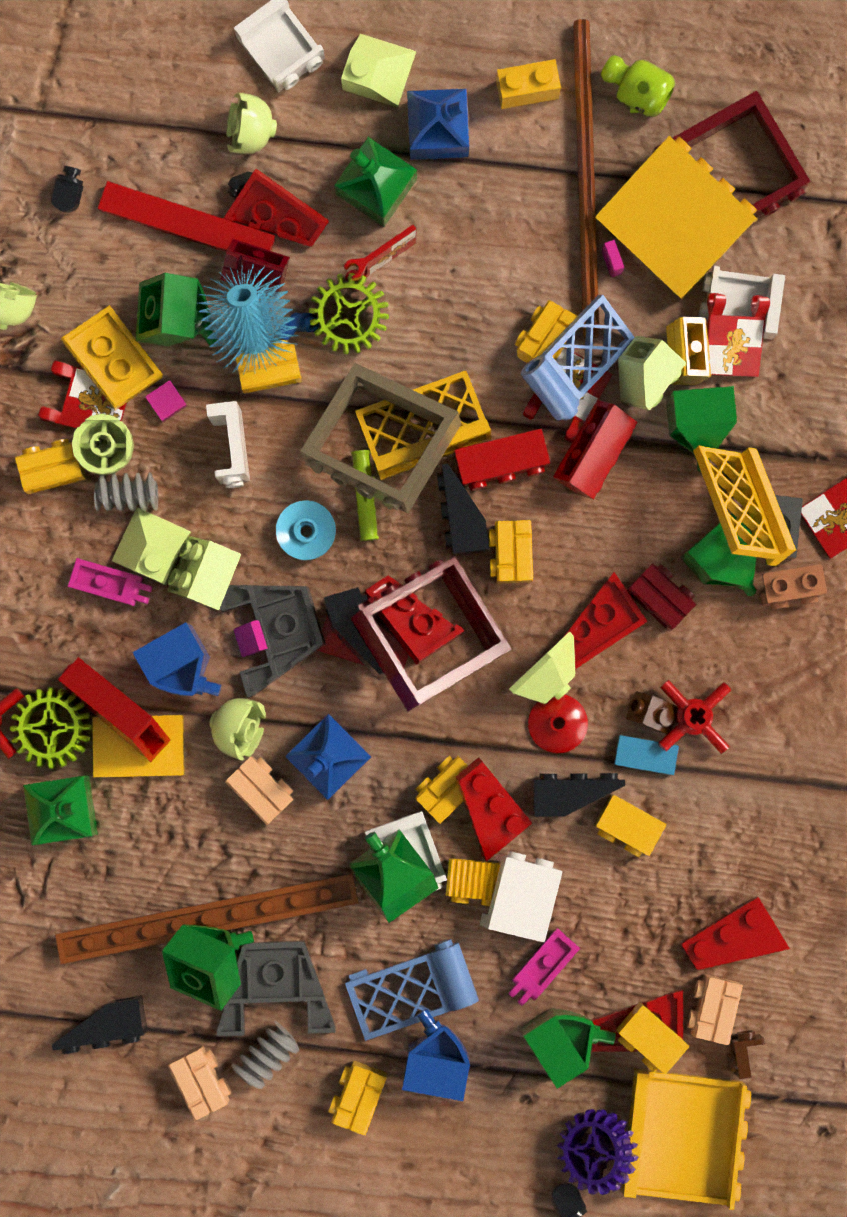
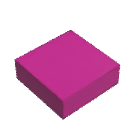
M615 240L606 242L601 253L608 272L612 277L621 275L625 267Z
M170 380L145 396L162 422L187 407Z
M259 620L233 629L242 657L268 649Z

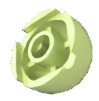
M238 92L234 95V97L238 98V102L231 103L228 114L226 136H232L233 145L227 144V148L231 153L252 154L261 151L268 143L269 137L273 138L275 136L277 123L276 120L272 119L271 110L265 101L257 96Z
M10 282V285L0 283V329L7 330L8 325H19L30 317L37 297L35 291Z
M106 414L94 415L85 419L86 421L75 430L72 440L73 453L80 465L91 473L99 475L114 474L123 469L132 458L134 448L132 434L127 426L116 417Z
M237 698L228 700L219 707L210 718L211 734L217 748L224 754L239 760H244V755L250 757L258 747L263 736L264 728H259L260 718L266 719L264 706L260 702L251 699Z

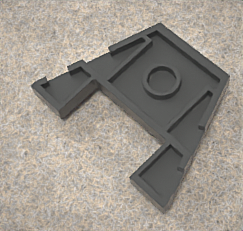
M228 586L220 606L221 611L226 612L252 604L255 618L260 622L268 648L265 649L268 663L240 671L247 698L261 692L326 644L308 586Z
M305 940L254 942L242 946L237 962L241 985L224 1006L217 1029V1036H244V1003L306 1001L308 1034L336 1032L333 1017Z

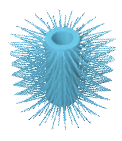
M244 274V284L242 276V284L239 279L240 285H233L231 289L226 285L225 288L229 290L228 292L213 289L226 296L204 295L218 299L207 302L222 304L199 303L221 308L217 309V311L207 308L212 312H208L206 309L199 311L211 313L209 318L207 316L201 320L213 322L204 328V330L215 331L207 338L219 339L209 347H217V343L219 346H223L212 355L230 350L219 360L221 361L238 349L236 356L225 367L231 364L237 357L239 358L242 351L245 352L242 357L243 360L245 355L247 358V354H249L247 363L248 361L250 363L252 354V366L254 354L255 369V354L258 360L257 354L259 353L261 358V354H264L266 349L269 353L276 354L269 350L268 346L270 348H278L281 351L284 350L271 343L294 344L278 340L279 338L274 337L279 336L273 335L299 336L275 331L279 329L288 331L281 326H285L289 330L297 327L285 325L295 319L283 317L293 310L281 308L290 302V300L279 299L288 291H283L282 294L281 292H275L278 288L276 286L273 289L268 288L271 284L270 282H268L269 284L266 285V288L263 287L257 291L261 288L259 286L268 275L253 287L256 280L255 276L253 282L251 283L250 281L249 285L248 275L245 284ZM228 346L233 347V348L228 349V350L224 349V348H226V347H228Z

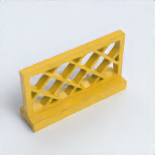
M466 370L413 389L422 395L431 392L440 396L438 402L441 404L444 399L459 404L457 408L459 415L463 407L472 409L477 414L479 420L468 424L461 421V426L442 457L453 454L455 449L480 444L492 439L490 426L487 419H485ZM460 381H464L467 389L462 399L448 394L450 386ZM468 396H470L472 403L467 402ZM386 400L355 411L380 480L415 468L435 432L430 430L432 422L428 421L424 428L411 422L414 416L411 412L406 420L392 414L396 405ZM377 413L384 416V419L377 430L366 425L364 416ZM389 419L403 424L398 438L383 432ZM408 427L422 432L419 442L410 444L402 440ZM370 433L375 434L374 440H372ZM380 437L395 443L391 452L378 456L375 447Z
M698 446L693 450L731 553L765 558L767 565L777 566L796 551L795 545L757 449L748 447L742 453ZM708 458L718 466L717 469L709 462ZM722 471L733 480L732 483L721 473ZM718 484L727 491L726 494L719 488ZM731 497H733L743 506L742 509L731 499ZM728 510L737 517L736 520L728 513ZM741 522L752 531V534L741 525ZM737 535H738L740 538H742L747 544H746V545L740 544Z

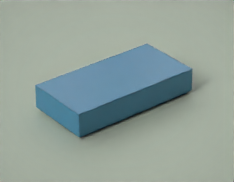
M619 735L614 765L674 775L679 746L673 745L666 752L656 741Z

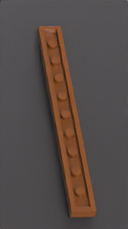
M350 873L55 934L60 964L168 943L182 924L232 930L359 904L354 875Z

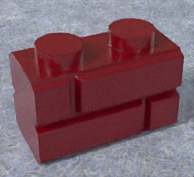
M233 239L225 255L220 280L225 282L227 280L230 282L231 280L234 286L240 285L239 279L242 284L243 276L244 284L245 274V284L248 275V284L250 285V281L252 283L255 276L254 287L262 278L268 275L259 286L261 287L279 277L268 288H275L274 286H276L278 289L275 292H281L283 286L280 287V284H283L285 281L290 257Z
M652 563L627 591L670 632L697 605L692 600L695 595L683 584L678 587L671 581L672 573L662 564L655 566Z

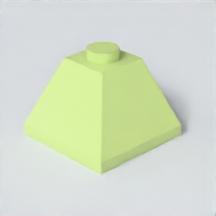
M360 34L350 50L341 77L342 90L398 108L416 51Z
M137 507L112 562L167 586L169 575L175 568L180 558L179 553L182 546L188 540L191 531Z
M571 632L567 633L509 688L511 692L544 704L553 697L559 700L571 689L568 683L575 676L573 634Z

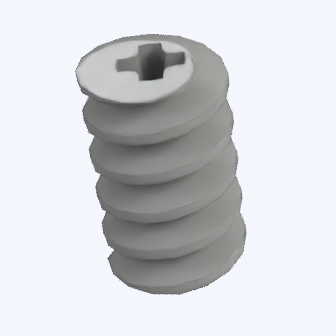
M116 473L111 476L110 482L106 481L104 475H100L94 489L95 509L99 511L103 503L105 510L111 511L115 503L117 510L123 511L127 502L129 510L135 511L139 502L141 509L147 511L151 502L153 509L157 511V482L154 481L152 473H148L146 481H142L140 473H136L134 481H130L128 473H124L122 481H118Z
M274 1021L278 1029L276 1032L269 1028L266 1029L269 1037L268 1040L261 1037L257 1038L260 1045L259 1049L251 1045L248 1047L252 1055L251 1058L243 1054L240 1055L243 1063L242 1067L235 1063L231 1065L233 1070L247 1084L258 1089H262L265 1086L263 1078L267 1080L273 1078L271 1069L275 1071L281 1070L280 1060L288 1062L291 1059L288 1051L295 1054L299 1051L293 1036L276 1021Z

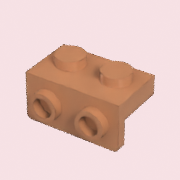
M820 564L769 572L762 575L765 592L760 594L762 606L770 605L771 610L789 607L788 602L800 600V605L817 603L818 597L827 594L823 566Z

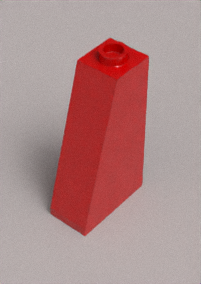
M79 657L72 664H69L58 678L69 693L75 695L77 700L82 702L92 713L150 763L171 741L151 715Z

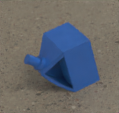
M467 89L407 91L410 160L469 157Z
M187 622L132 652L150 685L183 696L203 695V693L219 696L222 685L207 681V677H203L210 656L194 627Z
M330 714L285 756L327 800L371 758L368 752Z
M425 1009L417 1015L425 1027L423 1030L425 1035L409 1044L402 1080V1090L463 1101L470 1067L469 1055L459 1037L448 1026L441 1025L438 1020L435 1021L429 1011Z

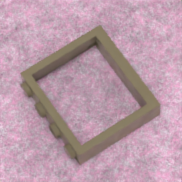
M354 363L300 453L305 461V465L312 468L315 473L320 474L323 471L331 475L330 478L341 486L349 484L357 488L356 491L360 495L368 499L375 497L381 500L382 504L390 510L393 508L397 511L399 509L409 513L462 423L458 411ZM358 388L439 425L401 491L320 452Z

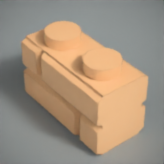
M251 756L225 783L266 825H269L294 800L290 795L294 790L282 778L278 782L270 774L273 768L261 756L257 760Z
M707 974L703 975L702 980H697L694 989V998H698L696 1009L690 1010L687 1019V1027L691 1028L690 1034L696 1038L729 1045L743 985L736 981Z
M203 1045L172 1060L168 1064L170 1072L194 1121L226 1106L230 1101L228 1095L231 1094V1089L224 1077L219 1079L214 1069L218 1066L213 1052L211 1050L206 1051Z

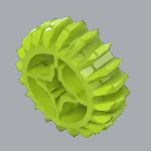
M349 273L348 282H345L343 274H338L337 280L339 284L335 285L331 278H328L326 282L330 289L326 290L324 287L319 286L317 290L323 294V297L320 299L312 296L311 298L313 302L319 303L318 309L309 308V313L318 314V319L310 320V325L320 324L321 328L314 332L315 336L325 333L327 336L322 340V344L327 345L333 340L332 351L335 352L339 349L340 344H344V354H349L350 345H354L356 353H361L360 343L362 342L367 349L372 348V344L368 339L372 337L374 340L380 341L381 337L375 333L376 329L378 328L382 331L387 329L385 325L379 324L380 318L386 320L390 316L386 313H380V309L389 306L388 302L378 303L377 299L383 297L384 292L372 293L377 286L375 282H371L366 288L364 286L367 279L366 276H362L359 282L355 283V281L351 280V277L355 275L354 273ZM357 289L367 297L362 301L350 303L343 296L341 290ZM333 296L338 306V312L327 322L325 316L326 306ZM341 300L348 308L360 307L356 310L357 314H353L356 316L354 321L357 327L350 319L339 320L342 318V313H345L342 311L344 306ZM372 305L373 320L369 329L365 332L360 316L364 310ZM348 324L358 337L344 339L333 333L332 329Z
M48 687L46 697L41 689H37L35 693L37 700L31 695H26L25 700L29 705L17 704L16 707L23 713L22 715L12 714L11 719L19 721L18 726H10V731L19 732V736L13 737L11 741L12 743L22 742L23 745L17 749L18 754L29 751L25 761L31 762L37 757L36 767H42L46 759L49 769L55 768L56 759L61 767L67 766L65 756L71 761H76L77 756L74 750L80 753L86 751L85 747L79 743L80 741L90 742L91 737L83 735V730L93 729L92 725H83V720L89 719L91 715L90 713H79V711L84 709L85 705L80 702L74 706L73 704L77 699L75 695L71 694L65 700V689H60L56 697L53 687ZM56 703L69 711L74 723H64L60 720L56 710ZM46 704L42 720L38 723L29 724L33 713L39 707ZM51 720H54L52 724L65 726V729L52 731L51 737L49 736L50 732L37 729L38 727L50 725ZM74 732L69 744L64 749L56 752L60 736L64 733ZM29 733H38L42 736L46 752L41 751L33 744Z

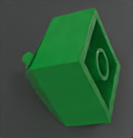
M368 137L360 149L357 148L351 152L350 158L352 160L335 183V193L338 197L385 227L417 181V169Z
M162 273L139 282L136 341L171 346L193 339L196 335L201 334L209 346L214 344L218 339L207 338L214 333L213 330H204L211 323L201 321L207 316L209 318L210 313L199 311H204V309L208 312L210 311L207 309L209 308L207 304H199L200 302L207 303L199 280L187 276Z
M734 386L673 391L666 401L669 437L693 454V450L698 446L717 449L737 423ZM697 462V470L701 472Z
M731 513L730 515L736 520L737 517ZM741 522V525H742L750 534H752V532L747 528V526ZM720 523L680 557L703 584L736 586L742 589L747 596H753L757 591L753 584L756 557L732 554ZM737 535L740 544L746 545L747 543Z
M89 775L23 785L31 845L98 835Z
M400 829L383 841L380 840L375 831L366 835L365 840L371 849L349 863L356 879L388 923L439 889L433 873Z
M182 924L162 950L170 988L222 1011L241 985L235 950H239V946L254 943L252 931L236 934L235 932L229 933L227 930L214 927Z
M550 1008L521 1027L524 1038L557 1089L589 1068L592 1043L602 1042L613 1045L616 1035L615 1032L601 1030L600 1026L594 1025L591 1019L583 1015L556 1008Z

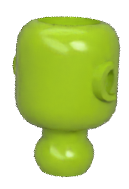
M612 55L601 72V77L605 82L619 85L617 99L630 107V113H641L647 117H655L661 113L675 87V80L671 74L646 60H637L631 66H628L620 56Z

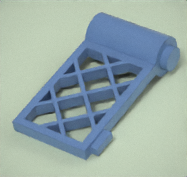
M597 295L540 356L525 365L521 371V376L555 420L563 419L567 421L577 414L579 400L615 363L635 337L604 295ZM599 306L605 312L604 325H594V312ZM579 327L586 328L585 345H574L575 331ZM593 328L604 329L603 346H593ZM611 329H617L624 338L617 347H611ZM560 347L567 348L566 366H560L553 358V355ZM574 348L585 349L584 367L573 366ZM592 349L603 350L602 363L598 367H591ZM573 370H584L583 383L577 389L572 382Z
M447 939L435 944V950L430 953L368 974L367 969L349 975L350 981L346 982L345 985L365 1041L421 1022L417 1015L415 1016L418 1009L421 1011L427 1009L431 1016L435 1017L449 1011L468 1007L479 1001L458 942L452 943L451 939ZM425 961L431 973L426 983L410 976L414 965ZM410 967L407 974L400 971ZM394 973L404 978L398 993L381 986L386 975ZM381 977L378 984L371 981ZM432 979L436 988L429 985ZM407 980L424 988L417 1003L401 996ZM366 983L376 988L370 1003L357 997L354 986ZM379 990L395 998L389 1013L373 1006ZM426 990L439 995L442 1007L430 1010L420 1005ZM398 1000L415 1007L410 1018L402 1020L392 1015ZM361 1005L367 1008L364 1014ZM370 1010L386 1017L382 1028L371 1032L366 1022ZM389 1019H391V1020H393V1021L396 1022V1023H393V1024H391V1025L386 1026L387 1023H388V1021H389Z

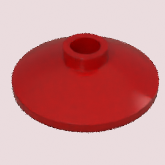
M564 695L559 700L553 697L546 704L537 701L529 714L528 729L531 738L541 749L551 753H566L576 748L583 741L588 729V719L583 706L573 697ZM557 717L564 720V726L561 729H556L553 726V721Z

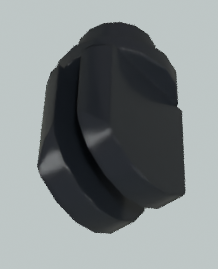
M64 166L63 172H65V176L57 175V179L54 181L51 203L58 210L64 213H71L79 207L84 186L82 180L76 179L77 176H80L81 170Z
M562 1183L554 1188L551 1201L558 1217H581L587 1213L586 1205L577 1187L570 1183Z

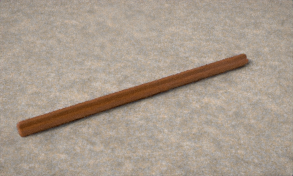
M578 19L574 21L573 33L583 311L598 295L590 22L587 19ZM599 307L594 312V325H599ZM583 327V337L586 338V328ZM593 328V339L598 338L600 328Z

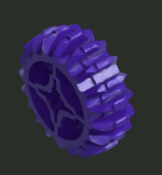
M594 1109L586 1110L585 1114L577 1113L574 1116L575 1120H569L565 1123L568 1130H563L560 1133L565 1141L559 1142L557 1147L563 1150V1154L559 1155L557 1159L565 1160L566 1166L561 1171L564 1173L570 1171L571 1175L568 1182L574 1183L578 1181V1189L586 1190L588 1188L589 1194H597L599 1192L605 1195L610 1193L611 1190H619L621 1184H626L630 1180L628 1174H632L636 1170L630 1163L637 1161L639 1158L632 1153V1149L637 1148L638 1144L635 1142L631 1143L629 1139L634 1132L631 1130L625 1132L624 1128L627 1122L624 1120L617 1122V1114L610 1113L607 1115L605 1109L597 1110V1112ZM592 1126V1134H589L587 1142L582 1144L581 1140L584 1133ZM615 1160L609 1174L603 1177V1171L607 1169L608 1161Z

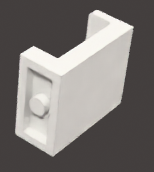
M287 0L269 1L234 27L236 38L277 92L284 88L288 90L295 86L300 76L307 71L311 73L317 70L323 64L322 60L325 59L324 49L321 45H317L290 10Z
M713 266L710 274H705L703 291L707 292V297L709 293H719L726 296V305L722 315L752 316V296L762 295L770 299V307L765 318L763 338L772 340L777 335L785 275L773 274L769 278L721 271L720 266ZM706 298V303L701 302L699 318H707L708 323Z
M237 401L207 404V416L213 426L227 425L232 463L230 469L214 471L215 478L220 484H225L226 488L244 486L243 482L250 481L242 411Z
M423 811L365 831L366 835L375 831L380 840L383 841L400 829L433 873L439 889L443 888L442 882L446 881L447 878Z
M508 851L507 856L498 854L497 860L501 861L492 901L488 914L482 913L479 925L490 930L545 943L563 871L553 868L554 862L536 858L535 863L525 861L526 855L512 851Z

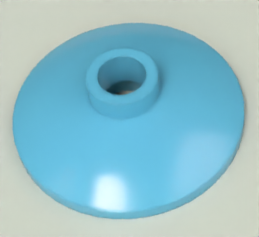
M309 500L298 501L286 507L280 514L276 524V536L281 548L288 555L299 560H312L325 554L332 546L336 535V526L331 513L323 505ZM305 526L312 528V534L308 537L301 535V529Z

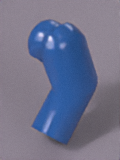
M296 312L290 316L295 319L285 325L297 328L289 330L285 326L281 327L288 330L282 333L293 335L295 332H314L319 328L320 324L310 325V320L318 319L315 314ZM278 335L279 337H286V338H281L282 340H287V341H288V340L291 338V337H287V336H280V335Z

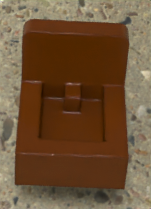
M636 691L633 699L630 701L626 719L668 734L672 730L678 707L655 696Z
M754 1030L737 1032V1037L730 1038L732 1053H727L730 1072L734 1071L739 1079L752 1078L747 1047L765 1044L764 1037L760 1034H755Z

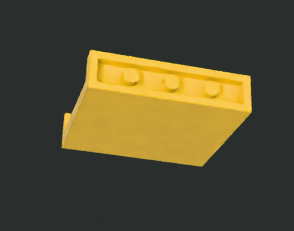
M668 136L595 218L675 294L684 299L693 286L758 219L753 215L757 209L745 198L739 202L732 195L735 188L723 177L717 181L710 174L713 168L702 157L696 161L688 153L692 148L680 136L676 140Z
M634 1068L627 1131L631 1130L634 1132L629 1139L631 1143L635 1142L638 1144L637 1148L632 1149V1153L639 1158L637 1161L630 1162L636 1170L634 1173L628 1174L630 1179L628 1183L621 1184L623 1196L636 1198L637 1194L727 1205L729 1210H734L735 1201L739 1202L741 1197V1183L737 1182L738 1170L742 1171L744 1167V1152H740L741 1141L746 1140L748 1123L744 1121L745 1109H749L751 1104V1091L747 1090V1085L743 1081L667 1072L665 1075L662 1071L654 1073L652 1070Z

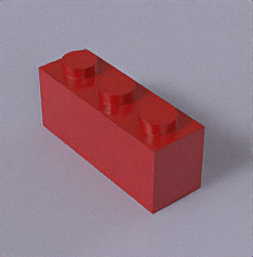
M597 400L553 477L576 494L594 500L611 468L616 464L623 447L631 438L638 422L615 404Z
M542 428L454 450L461 484L464 488L469 487L470 491L486 488V482L498 480L499 484L516 480L515 475L527 473L528 477L537 476L545 473L544 468L550 465Z

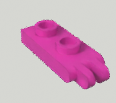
M76 558L68 584L70 588L131 606H135L136 601L148 604L150 598L138 595L139 590L152 592L153 589L152 586L142 583L143 577Z
M556 927L545 940V943L543 942L511 981L515 985L508 994L513 998L520 990H523V995L517 1001L521 1006L530 997L535 1001L580 950V947Z

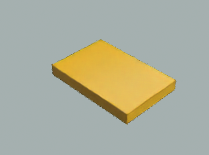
M110 305L61 338L63 344L114 411L163 378L161 371Z
M184 715L152 716L171 741L151 763L100 718L92 717L93 777L185 775Z

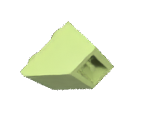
M635 336L618 358L620 401L625 405L651 410V408L661 402L663 393L668 386L678 380L686 362L663 340Z
M189 536L179 553L181 558L177 567L169 575L167 591L219 610L241 554L212 541Z

